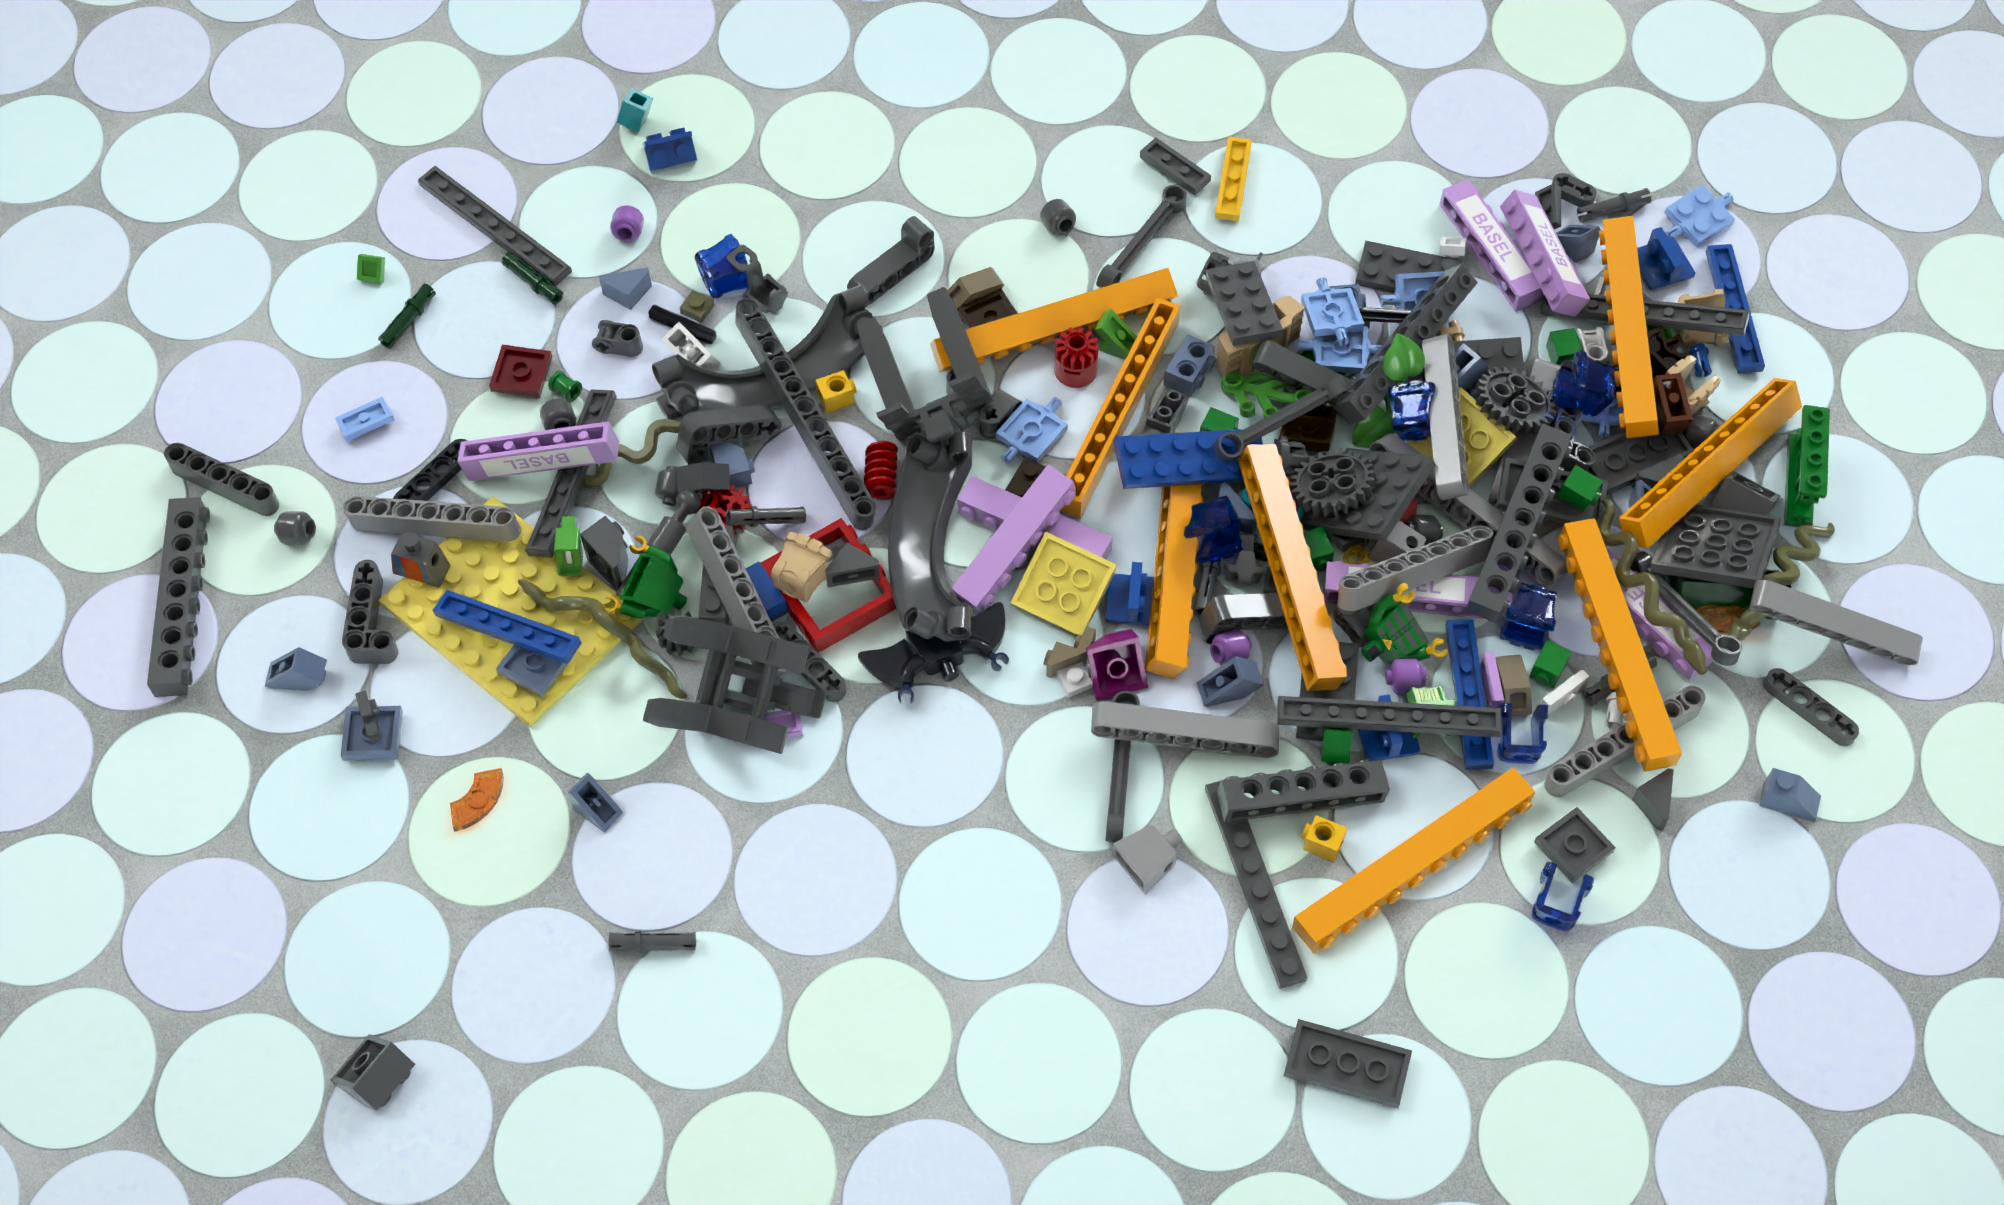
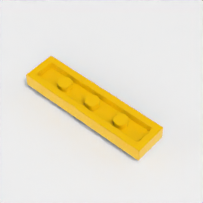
M1228 137L1215 212L1216 219L1239 222L1251 151V139Z

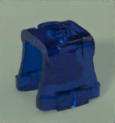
M732 233L724 236V239L706 250L698 251L694 256L697 269L712 298H720L725 293L745 288L748 290L749 288L746 273L736 270L726 258L728 254L740 246ZM745 254L736 256L735 260L738 263H746L748 265Z
M1578 350L1573 358L1572 373L1561 367L1557 371L1556 378L1553 380L1552 398L1555 399V405L1560 408L1567 407L1580 410L1583 414L1590 417L1599 415L1614 400L1616 381H1614L1615 370L1610 366L1605 367L1587 356L1586 352Z
M1417 380L1409 383L1407 381L1388 387V397L1390 398L1393 411L1392 427L1401 440L1423 441L1427 440L1428 437L1431 438L1429 414L1435 393V384L1433 382Z
M1227 495L1218 497L1214 501L1192 505V516L1188 526L1184 528L1185 538H1194L1204 535L1203 542L1197 552L1199 562L1204 563L1210 560L1213 563L1221 561L1222 557L1225 560L1234 557V553H1239L1243 550L1244 543L1240 536V518Z
M1521 582L1514 602L1507 609L1505 618L1508 620L1501 628L1500 638L1510 641V644L1518 647L1524 646L1523 648L1529 650H1542L1546 640L1550 641L1548 631H1554L1555 629L1554 608L1557 592L1547 591V588L1540 585L1532 584L1530 586V584Z
M1512 703L1499 704L1497 708H1501L1502 730L1500 743L1497 747L1499 760L1505 763L1517 764L1536 763L1547 746V741H1543L1544 724L1548 719V705H1538L1532 715V745L1511 744Z
M1546 862L1539 879L1542 887L1533 904L1531 915L1533 919L1544 925L1562 931H1569L1580 917L1581 912L1579 910L1583 898L1589 895L1593 887L1594 877L1587 874L1584 875L1577 889L1570 914L1544 905L1558 865L1553 862Z

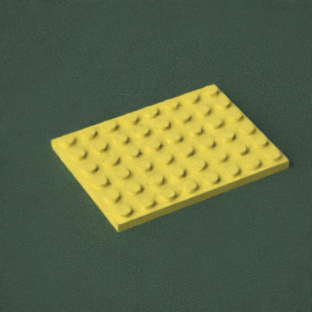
M493 496L484 504L487 506L506 507ZM515 514L521 527V534L513 541L502 542L447 537L439 547L451 566L440 588L403 577L378 601L380 606L531 728L622 640L601 627L589 611L566 610L551 612L536 604L529 595L524 593L522 587L518 584V580L526 579L544 591L547 598L560 596L594 598L600 601L603 607L608 609L614 608L615 602L605 597L614 596L620 603L623 600L616 596L617 592L585 567L582 568L581 576H559L556 554H553L552 558L528 556L525 549L534 528ZM449 590L575 635L580 638L582 644L542 698L497 673L496 668L514 646L513 644L436 617L432 610L445 591ZM619 610L611 613L607 612L614 620L622 623L631 631L643 620L620 614Z

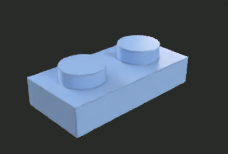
M380 397L335 417V420L348 442L393 422L394 418L383 397Z

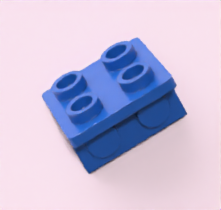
M684 127L671 130L669 132L670 136L662 137L661 133L647 136V141L643 142L642 146L645 150L649 170L654 171L696 161L697 156L692 140V131L686 132Z
M1662 227L1652 229L1647 245L1637 248L1640 273L1650 290L1694 278L1696 274L1674 237L1668 238Z
M1132 562L1131 575H1113L1108 587L1106 622L1149 626L1153 577L1147 576V573H1142L1143 562Z
M1390 694L1378 697V701L1392 702ZM1358 729L1365 759L1378 761L1418 755L1420 753L1417 737L1413 738L1411 732Z

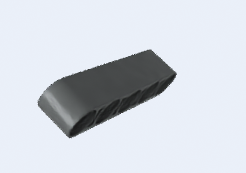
M1267 340L1261 341L1252 363V367L1255 370L1296 390L1310 389L1315 391L1339 376L1343 378L1347 387L1353 382V380ZM1340 396L1334 398L1329 402H1325V404L1332 403L1334 405Z
M177 442L165 448L164 457L175 475L260 515L270 516L278 510L279 501L270 484L185 444Z

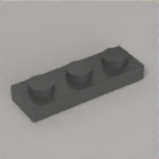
M1156 137L1140 151L1141 159L1193 195L1200 192L1211 181L1209 173Z

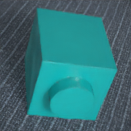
M631 88L622 102L617 123L639 132L647 120L654 98Z

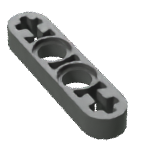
M787 622L773 624L777 633H786L788 641L810 647L804 673L800 674L816 690L825 692L827 694L826 700L831 702L842 700L846 694V685L843 677ZM814 665H819L823 667L824 671L822 674L815 676L809 673V669ZM828 678L829 683L834 687L838 686L839 690L835 691L832 689L829 691V685L825 680Z
M1774 668L1768 672L1764 680V688L1769 694L1836 744L1849 746L1854 743L1859 734V727L1852 719L1786 670ZM1780 679L1782 682L1776 685L1773 681ZM1789 686L1792 687L1788 694L1785 693ZM1800 693L1804 695L1807 702L1804 704L1797 703L1793 699V694ZM1823 710L1827 712L1829 720L1823 721L1818 719L1815 711ZM1836 720L1837 724H1835L1832 728L1831 725L1833 721ZM1847 729L1849 731V734H1846L1844 736L1840 733L1841 731Z

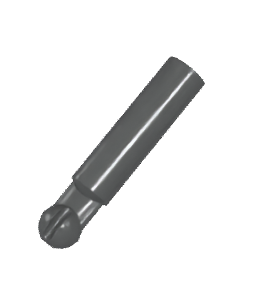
M686 489L677 495V510L672 517H663L648 541V546L653 545L670 555L673 553L686 532L683 521L687 515L694 514L700 509L701 498L696 491ZM636 562L618 589L616 596H621Z

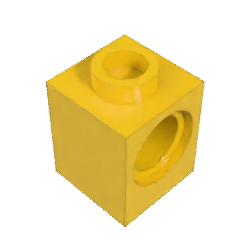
M844 370L815 380L817 396L826 414L854 404V393H857L856 386L852 378H847Z
M1316 815L1313 823L1307 822L1301 836L1302 839H1305L1303 850L1334 863L1344 842L1347 827ZM1317 835H1324V836H1326L1329 840H1327V841H1322V840H1319L1316 836H1317Z

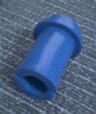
M1703 343L1692 345L1688 354L1697 359L1694 364L1696 377L1701 378L1702 371H1704L1705 377L1709 376L1712 373V369L1708 359V347H1705Z

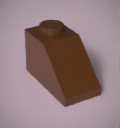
M1681 373L1655 376L1654 394L1659 435L1685 433L1693 418Z

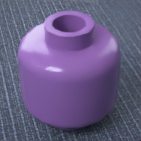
M625 205L618 207L612 215L610 224L612 235L623 242H632L638 239L644 224L643 214L633 206Z
M1239 629L1219 633L1213 638L1210 645L1211 656L1220 665L1225 664L1235 656L1248 659L1252 648L1251 640Z
M1396 659L1391 663V669L1385 670L1386 685H1391L1395 694H1407L1412 687H1425V666L1421 665L1417 659Z

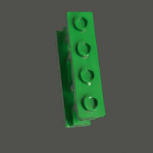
M1804 405L1802 408L1801 429L1798 428L1796 434L1790 433L1787 438L1784 525L1786 526L1813 525L1814 503L1818 504L1819 498H1826L1829 408Z

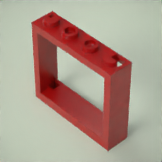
M842 518L809 535L811 539L814 538L822 542L824 546L842 538L845 543L848 542L872 556L866 544L861 545L857 540L858 536L852 525L847 526ZM782 551L760 562L771 579L773 566L780 558ZM880 564V578L874 579L873 582L883 595L821 630L798 598H792L779 590L786 600L788 614L809 644L818 653L896 609L891 583L885 578V571Z

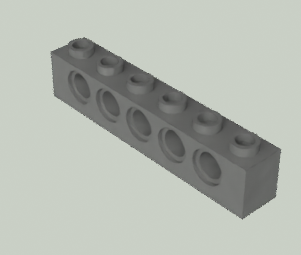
M1365 759L1354 764L1336 763L1330 767L1322 768L1310 766L1298 771L1285 769L1273 774L1260 772L1241 778L1230 776L1221 780L1216 793L1225 823L1382 803L1385 801L1390 787L1382 760L1372 761ZM1351 780H1356L1360 784H1355ZM1325 783L1331 784L1334 788L1326 786ZM1298 786L1304 787L1307 791L1300 790ZM1271 790H1276L1280 794H1275ZM1244 793H1249L1254 798H1249Z

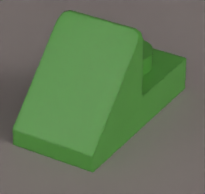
M1112 309L1103 312L1095 328V331L1102 337L1098 350L1125 360L1137 338L1136 334Z

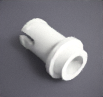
M1615 692L1610 693V696L1606 699L1608 710L1605 726L1612 729L1622 725L1624 717L1618 711Z

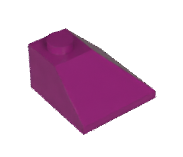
M1132 629L1104 635L1085 648L1096 700L1113 697L1121 691L1133 692L1148 688L1139 636Z

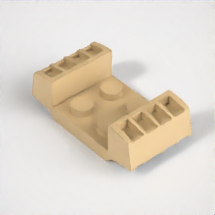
M1291 296L1283 297L1273 304L1283 328V337L1267 340L1287 349L1288 346L1300 337L1301 324L1303 323L1302 317L1304 316L1303 311L1305 310V307ZM1226 330L1218 338L1215 365L1222 380L1230 372H1238L1242 376L1256 372L1257 370L1252 367V363L1261 341L1233 346Z

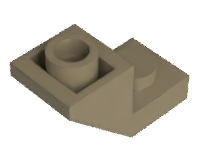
M988 267L960 277L947 291L956 308H959L974 301L976 297L981 298L1002 289L1005 284L994 268Z
M1086 626L1083 634L1077 635L1073 647L1056 641L1053 650H1048L1044 658L1043 665L1047 666L1046 676L1053 678L1057 676L1058 670L1081 661L1083 665H1086L1088 659L1085 648L1096 641V629Z
M1520 654L1496 656L1495 659L1504 696L1502 714L1505 716L1532 714L1531 685L1522 656Z

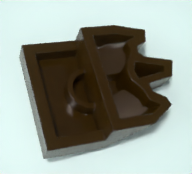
M1662 326L1647 333L1653 386L1655 376L1666 375L1667 370L1673 365L1675 366V363L1689 356L1687 353H1679L1677 351L1683 342L1680 334L1665 339L1663 336L1665 330Z
M1332 403L1318 406L1283 425L1278 439H1288V442H1301V444L1305 445L1306 450L1328 452L1331 449L1334 438L1337 411L1333 408ZM1290 447L1291 450L1300 449L1299 447Z

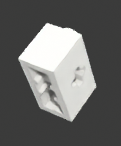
M680 322L661 339L675 354L681 355L692 363L711 369H716L721 364Z

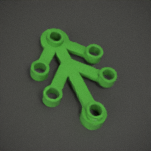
M1230 372L1221 381L1222 391L1228 395H1234L1239 404L1240 415L1244 418H1250L1255 415V404L1247 399L1245 393L1254 395L1263 410V417L1266 418L1278 411L1276 407H1273L1269 399L1291 404L1313 392L1310 389H1300L1295 394L1276 390L1282 387L1288 390H1293L1294 388L1261 372L1244 377L1238 372ZM1258 381L1263 383L1260 385H1253V383H1256Z

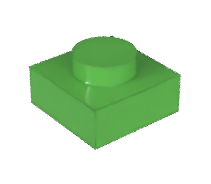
M359 254L356 280L384 282L385 257Z

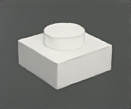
M1441 237L1439 255H1445L1448 258L1465 256L1466 238Z
M1082 661L1057 671V678L1068 698L1093 688L1092 681Z

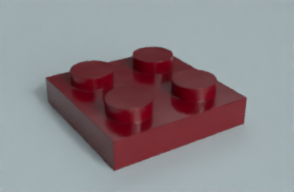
M502 344L489 384L490 391L540 398L552 361V352Z

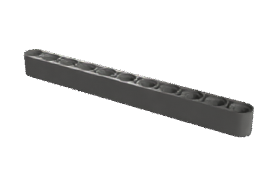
M742 298L736 305L735 324L851 524L860 530L870 528L873 524L876 510L873 498L760 306L751 298Z

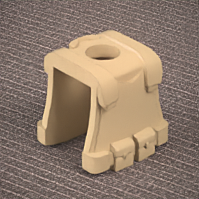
M1714 289L1713 293L1699 296L1681 295L1678 298V303L1725 308V295L1723 289ZM1677 329V335L1680 334L1683 341L1682 346L1706 343L1715 344L1716 347L1725 346V342H1728L1729 334Z
M1689 355L1675 363V366L1673 365L1667 370L1666 374L1681 373L1693 416L1698 410L1704 409L1710 403L1708 397L1714 393V389L1719 386L1721 379L1716 375L1694 392L1685 385L1686 379L1697 360L1694 356Z
M789 532L785 539L786 542L781 556L772 569L773 586L792 598L799 597L800 600L808 602L816 588L826 579L825 569L829 566L827 561H829L833 554L822 542L814 538L811 539V537L802 533Z

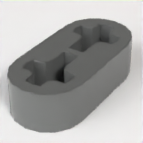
M1559 173L1554 176L1552 184L1556 183L1559 186L1565 184L1561 187V199L1578 207L1594 203L1597 192L1592 185L1566 173Z

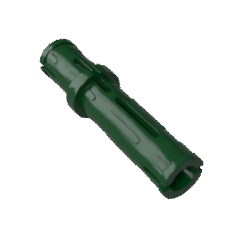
M511 251L503 256L502 265L529 284L536 294L543 295L554 305L562 300L563 291L551 284L547 276L536 272Z
M423 283L418 292L411 299L408 298L402 311L378 337V341H381L380 343L390 349L411 322L424 312L426 304L436 295V292L433 291L434 289L430 285Z

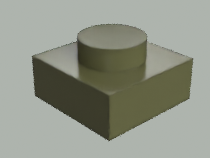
M692 290L680 306V314L702 323L715 306L714 299Z

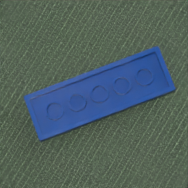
M1244 429L1116 436L1113 444L1123 489L1223 483L1224 481L1242 482L1244 479L1238 462L1239 456L1231 461H1223L1215 454L1214 444L1224 433H1238ZM1224 438L1221 442L1222 449L1227 454H1235V443L1230 439ZM1262 438L1249 445H1263Z

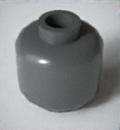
M1053 199L1043 206L1040 212V219L1052 234L1063 235L1073 229L1076 222V214L1064 200Z
M565 399L549 400L540 410V418L545 430L576 425V416L573 408Z
M1696 414L1692 416L1693 420L1686 432L1682 434L1693 448H1697L1720 427L1718 420Z
M667 466L665 470L658 473L655 494L662 499L663 504L668 506H676V497L678 495L676 466Z
M285 511L279 515L275 522L274 532L279 541L284 545H306L314 537L316 525L311 516L304 511Z
M1411 515L1404 522V524L1426 538L1424 545L1442 539L1443 527L1433 515Z

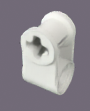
M1596 327L1595 330L1582 331L1580 328L1575 329L1583 350L1582 356L1592 358L1593 362L1598 360L1605 363L1608 349L1605 343L1603 328Z

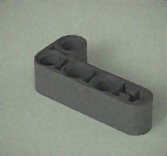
M916 216L908 218L901 228V240L855 274L849 280L847 290L860 285L867 294L868 305L876 301L931 258L935 250L934 231Z
M1574 380L1566 382L1555 396L1553 403L1557 404L1555 409L1557 413L1550 425L1572 435L1568 444L1573 446L1567 461L1562 459L1560 464L1564 471L1571 472L1575 465L1588 471L1596 461V456L1592 449L1575 441L1586 390L1582 384ZM1543 455L1546 459L1553 460L1550 456Z
M764 404L691 412L681 419L676 448L688 465L706 462L711 444L770 438L779 433L782 423L771 408Z
M368 559L358 562L354 568L342 645L348 658L353 663L389 664L397 658L399 653L391 633L386 630H376L380 606L378 600L382 594L383 578L377 564ZM388 645L386 648L380 649L382 646Z
M1278 593L1217 596L1207 604L1199 616L1205 641L1210 645L1217 634L1228 630L1288 628Z

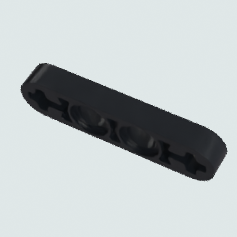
M456 439L451 442L394 495L393 499L419 501L431 499L462 470L457 462L459 456L457 451L460 450L461 442L468 440ZM447 464L450 466L449 470L445 473L436 472L437 467ZM428 481L431 483L427 490L418 489V485L421 482Z

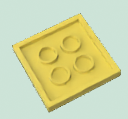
M1460 387L1459 396L1470 489L1514 444L1517 437L1509 430L1506 431L1503 424L1496 426L1497 420H1488L1489 413L1481 412L1482 406L1477 405L1476 400ZM1428 420L1407 443L1424 456L1433 458L1430 420Z
M1045 531L1010 603L1075 635H1082L1085 627L1089 626L1118 566Z

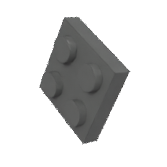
M1578 807L1558 820L1534 840V843L1571 883L1607 858L1616 848Z

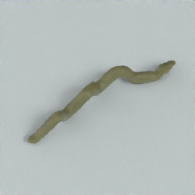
M660 419L654 421L646 431L645 444L642 450L634 451L625 445L619 444L617 457H622L634 464H643L650 461L657 450L658 436L664 432L678 434L681 420ZM612 462L600 464L598 473L593 476L585 474L582 484L588 487L602 485L610 475Z
M1602 499L1601 503L1605 506V512L1599 525V531L1604 544L1610 547L1625 545L1623 554L1615 569L1618 582L1627 588L1645 586L1643 601L1645 618L1654 626L1673 628L1676 643L1683 649L1684 659L1699 675H1704L1708 671L1706 656L1699 643L1690 638L1688 625L1685 620L1677 614L1661 612L1659 610V581L1657 578L1647 572L1630 575V567L1638 551V541L1631 532L1610 533L1616 508L1612 500Z
M1828 523L1827 527L1800 525L1797 527L1794 535L1804 548L1791 545H1780L1772 553L1773 560L1776 566L1783 572L1764 575L1763 580L1772 581L1784 586L1796 583L1800 577V570L1791 559L1804 562L1816 560L1821 554V549L1810 536L1830 537L1835 532L1834 525ZM1751 609L1746 610L1741 614L1739 620L1733 622L1728 635L1737 638L1740 642L1743 641L1752 632V623L1763 620L1766 615Z
M526 579L518 580V584L522 587L524 593L529 595L536 604L548 611H589L601 627L623 640L629 646L631 656L639 665L659 676L665 682L669 692L674 697L679 699L687 698V695L679 688L673 673L664 665L651 658L643 650V643L640 638L628 627L614 620L606 612L600 601L581 596L547 598L544 591Z

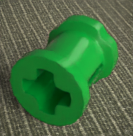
M562 370L556 371L548 382L549 390L559 392L568 402L576 400L582 391L581 382L571 380Z

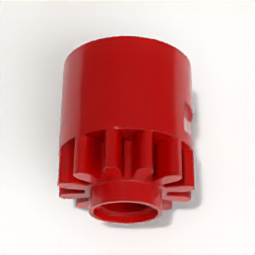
M1070 327L1068 335L1065 332H1060V339L1055 340L1054 372L1056 378L1063 385L1081 388L1092 383L1097 376L1098 339L1092 338V331L1084 334L1083 327H1079L1078 331H1074Z

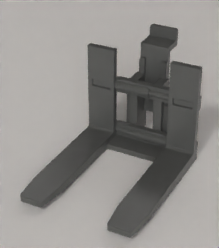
M942 287L928 293L927 298L934 323L956 376V379L949 382L955 392L927 403L924 407L914 409L888 340L877 319L872 317L857 324L862 348L886 408L877 412V417L888 430L895 434L899 441L916 432H922L931 443L939 440L946 443L945 439L952 437L955 432H964L963 430L970 427L965 414L970 413L977 406L994 401L959 312L947 289Z
M683 615L669 617L664 636L666 639L681 645L709 649L696 701L667 698L648 699L643 716L644 722L664 728L706 732L782 754L789 727L765 721L767 710H775L777 708L818 719L821 717L827 695L825 692L782 681V678L776 677L779 667L803 674L810 647L723 623ZM736 656L764 663V666L759 667L735 659ZM732 674L745 677L742 692L728 689ZM728 703L752 710L751 716L723 709V705Z

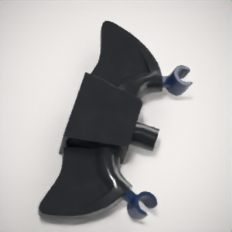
M997 602L980 614L971 617V635L967 639L947 642L935 636L930 639H924L906 630V639L904 638L888 648L859 652L858 660L878 680L888 685L902 688L898 692L900 703L903 694H910L911 704L914 702V693L911 688L914 686V678L918 673L923 670L927 675L941 672L946 682L952 681L959 676L956 666L963 663V655L977 654L985 660L990 659L992 669L994 671H1001L1002 667L996 660H1002L1006 665L1009 662L1007 654L1002 652L995 654L1005 632V610L1003 603Z

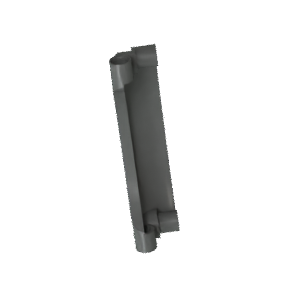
M860 285L832 296L822 316L809 334L787 352L810 392L816 389V379L845 371L865 355L857 324L873 316L871 312L865 309L869 304L868 297L864 288ZM679 354L652 364L653 374L662 392L668 396L670 404L684 416L697 411L761 404L767 405L770 408L782 405L760 366L744 370H715L692 363ZM688 397L687 401L683 405H681V401L684 398Z
M955 432L949 438V445L941 440L931 443L928 439L918 434L913 436L906 448L893 501L888 537V565L893 599L903 628L924 639H930L935 636L947 642L964 640L971 635V606L961 603L955 597L949 587L944 567V545L949 519L958 494L972 467V437L965 432Z

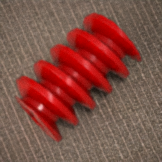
M877 441L871 443L865 449L864 485L871 497L876 500H890L895 496V479L897 478L895 471L897 470L896 461L898 460L896 453L898 452V447L889 441Z

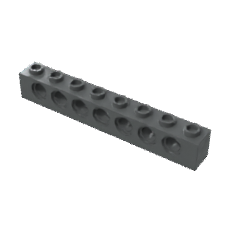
M1463 264L1447 269L1440 275L1349 385V390L1344 392L1335 402L1333 408L1349 425L1366 420L1397 382L1387 377L1382 367L1384 356L1391 346L1395 335L1401 334L1410 338L1423 350L1422 341L1435 336L1478 282Z
M1542 423L1465 611L1493 623L1496 622L1499 614L1505 616L1510 601L1506 600L1508 592L1514 593L1519 582V578L1515 577L1517 570L1523 571L1529 557L1524 554L1527 547L1532 549L1538 535L1533 532L1536 525L1541 526L1546 515V511L1542 510L1544 503L1550 504L1555 493V489L1551 488L1553 481L1558 483L1564 470L1560 466L1562 459L1568 460L1573 446L1568 445L1572 437L1571 434ZM1543 455H1548L1553 460H1548ZM1534 477H1540L1544 482L1537 481ZM1526 498L1532 499L1536 504L1527 502ZM1521 520L1527 526H1521L1516 521ZM1507 543H1514L1518 548H1512ZM1498 565H1505L1509 570L1504 571ZM1488 587H1495L1500 593H1493Z
M201 497L169 499L147 680V685L154 697L186 696L188 694V685H192L193 682L190 666L191 661L195 660L193 639L198 635V626L195 621L196 614L200 613L198 593L203 589L201 568L205 567L203 547L208 543V535L205 529L206 523L210 522V510L208 507H205Z

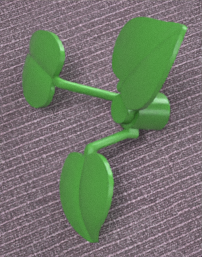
M1395 335L1383 359L1382 367L1385 375L1391 380L1397 381L1383 398L1386 403V412L1382 407L1377 406L1366 420L1357 422L1352 435V444L1354 446L1369 448L1372 443L1384 435L1395 433V422L1389 418L1392 414L1390 400L1400 401L1405 396L1422 405L1418 411L1419 420L1423 424L1429 420L1427 392L1423 401L1409 393L1406 385L1403 383L1408 381V376L1414 377L1419 375L1425 365V357L1421 348L1404 335Z

